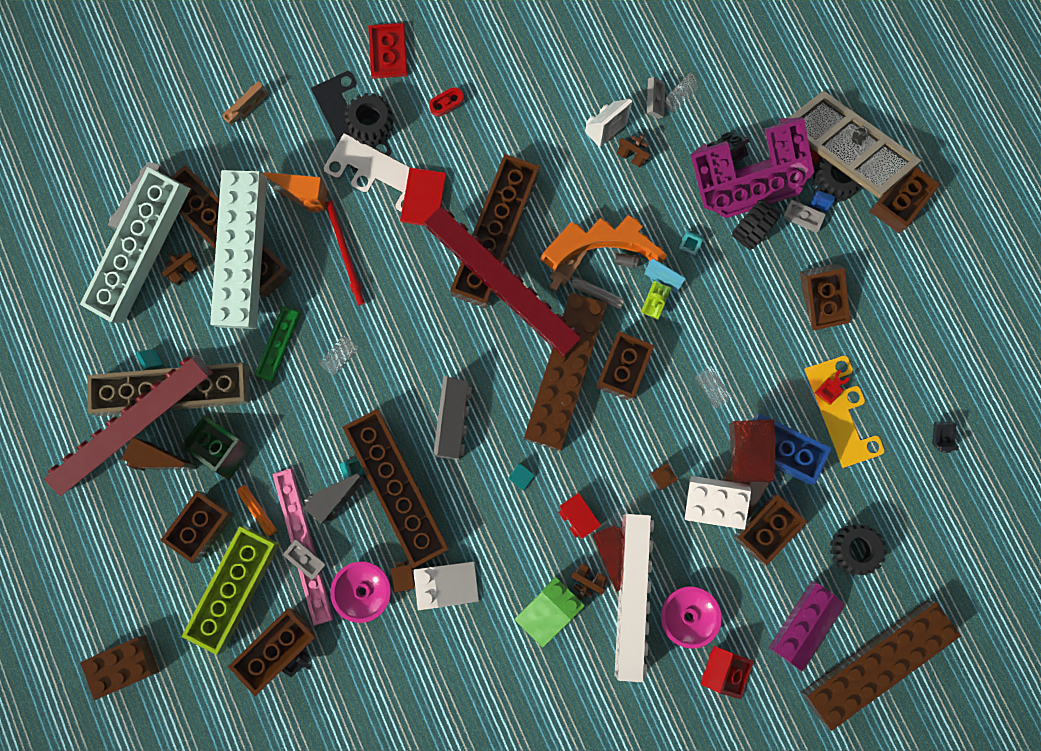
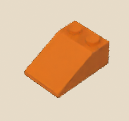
M264 172L263 175L267 177V182L280 194L309 212L319 213V211H325L328 190L321 177Z

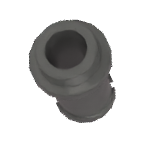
M616 253L614 265L631 267L633 270V268H637L639 257Z

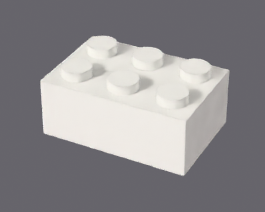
M690 476L685 520L745 529L751 494L750 485Z

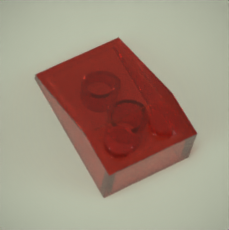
M774 419L733 421L729 423L733 482L774 481L776 444Z
M611 525L592 535L617 592L620 590L623 546L621 540L624 539L620 527L616 528L615 525Z

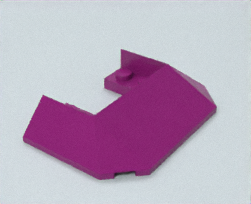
M779 118L780 124L765 128L770 159L734 170L727 141L710 147L704 143L690 154L703 207L718 213L724 218H729L750 211L761 199L766 200L769 204H773L798 196L803 190L802 187L807 179H810L814 173L804 118Z

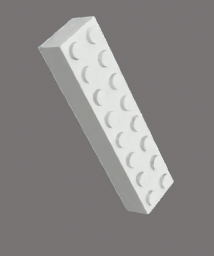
M624 514L622 520L615 677L618 681L643 682V677L647 676V664L644 663V656L648 655V643L645 642V635L649 634V622H646V614L650 613V602H647V593L651 592V581H648V573L652 571V561H649V552L652 553L653 540H650V532L654 530V520H651L649 515Z

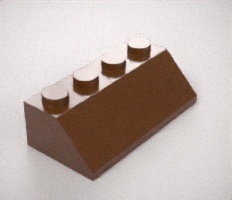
M294 607L287 608L228 668L254 696H257L316 637L300 613Z

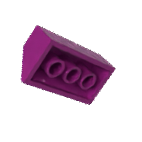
M810 582L768 648L803 672L845 605L820 584Z

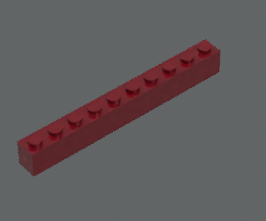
M440 206L424 222L426 229L560 356L565 358L580 342V333L574 327L569 328L565 324L566 320L559 313L554 314L551 311L552 307L545 300L541 301L536 297L538 294L531 287L527 288L519 275H513L505 262H499L495 258V253L490 248L485 249L481 245L482 241L476 235L471 236L467 232L468 228L462 222L458 223L454 220L455 216L448 209L444 210Z
M198 355L192 358L190 356L186 357L180 362L181 367L178 370L173 368L165 374L167 379L163 382L158 380L150 387L151 392L148 394L144 392L135 399L137 403L134 406L129 404L120 412L123 415L118 419L114 416L106 423L107 428L104 430L100 428L91 435L93 439L90 442L85 440L76 448L79 451L75 454L70 452L62 459L64 461L63 464L60 466L56 464L47 471L49 475L44 480L59 496H62L213 372Z

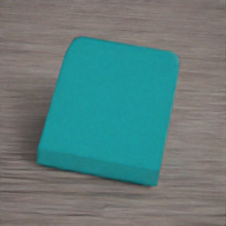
M687 229L679 249L696 256L704 236Z
M154 349L136 352L138 360L146 370H155L163 365Z
M357 457L339 464L344 479L355 474L366 475Z
M519 463L508 477V480L524 491L535 475Z

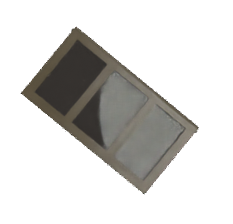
M824 90L789 117L804 118L809 147L879 199L922 161Z

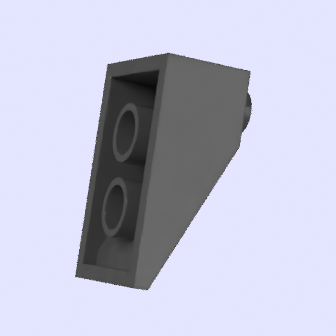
M355 474L316 492L314 495L310 494L304 502L306 505L303 509L321 524H329L366 478Z

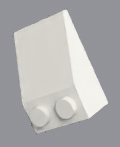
M625 99L614 101L610 105L607 104L596 117L592 116L588 119L585 132L599 147L627 125L632 100Z
M474 562L414 569L418 610L479 602Z

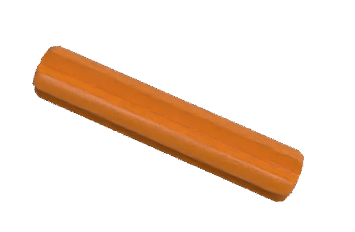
M243 485L238 488V495L267 536L273 535L277 531L276 527L248 487Z

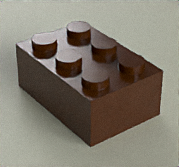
M916 167L883 197L878 199L869 212L897 233H901L908 227L941 184Z
M618 331L596 388L632 402L655 345Z
M196 491L160 541L190 563H200L235 514L205 492Z
M775 494L746 522L745 529H740L733 538L761 565L767 566L807 521L778 494Z
M146 635L136 637L80 662L93 700L110 695L160 672Z

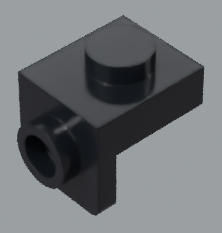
M934 422L932 444L940 452L950 453L951 451L959 450V446L955 443L956 423Z
M302 650L282 672L289 677H293L303 666L310 670L312 668L309 661L311 659L310 656Z

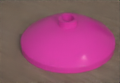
M354 562L343 567L337 573L331 585V601L335 610L340 616L351 622L364 623L377 618L384 612L390 601L391 586L388 577L381 568L369 562ZM362 587L366 589L365 595L360 594Z
M683 587L675 590L666 598L661 609V624L669 639L677 645L691 649L700 648L710 643L718 634L721 626V611L717 601L707 591L697 587ZM687 613L692 614L690 620H687L685 617Z

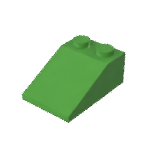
M555 576L514 620L543 648L585 605Z

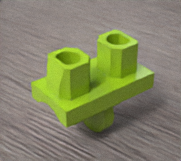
M653 281L641 313L659 319L671 287Z

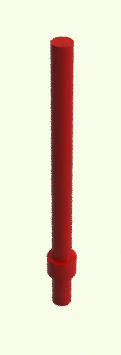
M327 201V210L351 282V292L354 293L358 306L364 305L365 301L361 292V282L357 279L333 201Z

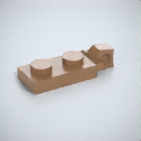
M257 81L241 98L236 100L230 109L224 112L222 117L232 126L239 118L244 119L269 93Z
M587 251L571 257L555 272L552 271L550 278L553 279V282L550 285V290L556 293L561 284L565 286L569 282Z

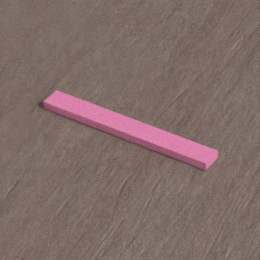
M293 469L274 473L273 478L291 544L297 539L316 555ZM299 570L313 626L334 620L321 572L315 580H311Z

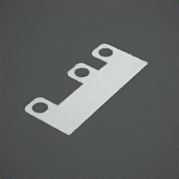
M343 134L325 164L324 171L334 177H340L347 164H350L358 169L351 181L353 187L366 192L376 178L403 192L396 203V209L402 212L401 202L404 200L410 167ZM333 161H337L341 165V169L336 173L331 172L329 169V165ZM359 176H366L368 178V184L365 187L357 185L356 181Z

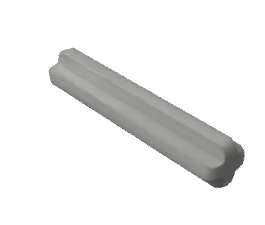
M575 277L571 283L572 287L615 308L621 309L624 304V299L578 277Z

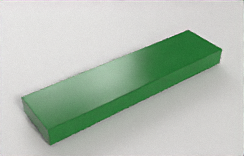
M282 306L255 372V377L274 383L301 313L299 311Z

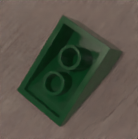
M205 415L181 445L183 449L211 470L228 480L231 479L252 450V447Z

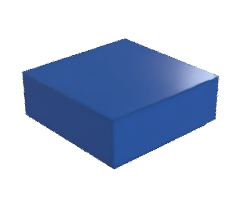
M816 191L809 206L828 212L835 196Z

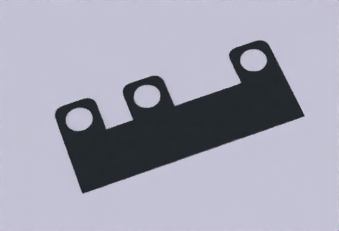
M350 71L341 73L311 88L338 143L343 134L353 138L345 120L347 103L342 95L343 92L356 86V81ZM343 76L351 78V84L347 87H343L340 84V79ZM366 114L360 120L361 123L364 118H370L373 124L376 123L372 114ZM386 140L384 142L378 141L379 144L386 147L385 155L390 156L391 150ZM373 143L369 147L375 149L377 145ZM349 164L353 173L358 171L357 168Z

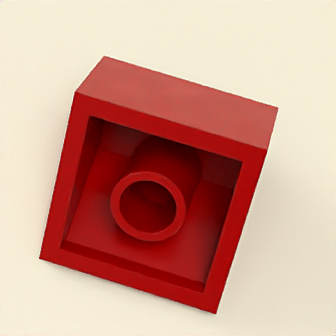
M713 646L700 685L720 694L742 699L754 661Z

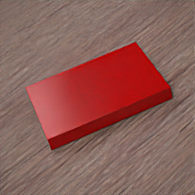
M405 24L368 25L371 78L408 76Z
M409 168L400 218L401 223L425 226L424 222L442 204L446 173Z

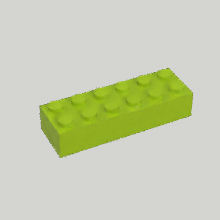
M239 526L181 637L215 655L224 653L280 544L248 527Z

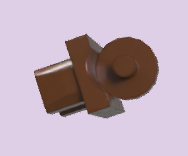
M641 134L639 138L632 135L630 140L635 142V145L623 138L620 139V146L616 154L626 159L630 150L633 151L636 155L631 163L639 168L646 160L649 161L651 157L650 154L639 148L641 146L646 149L649 145L643 141L645 135Z
M180 252L176 256L170 253L168 256L171 260L166 263L168 268L161 273L168 280L180 286L186 280L182 275L184 271L188 270L193 275L200 268L196 263L198 260L190 252H187L185 255Z
M582 563L570 575V577L584 584L583 586L574 585L573 589L579 592L577 598L581 599L583 595L591 598L593 593L587 590L588 587L603 595L605 591L603 587L607 578L597 573L592 582L589 581L586 577L590 568Z

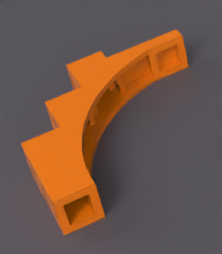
M628 214L615 230L609 222L603 221L601 218L587 233L584 232L580 225L574 224L571 221L543 252L540 260L555 272L571 257L596 248L626 249L641 254L650 261L654 258L660 263H663L668 255L661 247L653 244L646 235L640 233L643 226L636 218H632Z

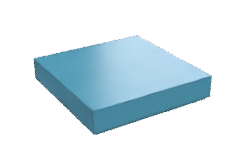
M654 258L650 261L644 273L658 283L671 287V291L675 293L678 292L685 280V277Z

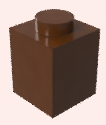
M668 463L648 474L658 491L678 480Z
M407 561L395 563L396 567L391 568L394 591L415 589L414 569L412 566L408 565Z

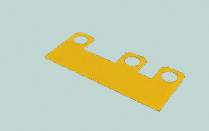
M841 356L805 368L813 393L827 378L833 380V374L837 372L835 365L838 361H845L848 365L847 371L840 373L838 378L852 373L853 369L847 356ZM858 386L843 390L831 405H828L814 393L842 468L884 453L883 445L878 436H872L860 441L848 409L863 405L865 402L861 389ZM855 391L859 394L860 399L857 403L848 401L847 396L849 392ZM876 441L879 444L878 452L870 453L867 450L868 442Z

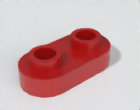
M452 87L435 96L429 102L430 112L437 117L449 113L463 103V93L459 88ZM453 97L457 98L456 101H452L451 99ZM436 107H442L440 110H436Z

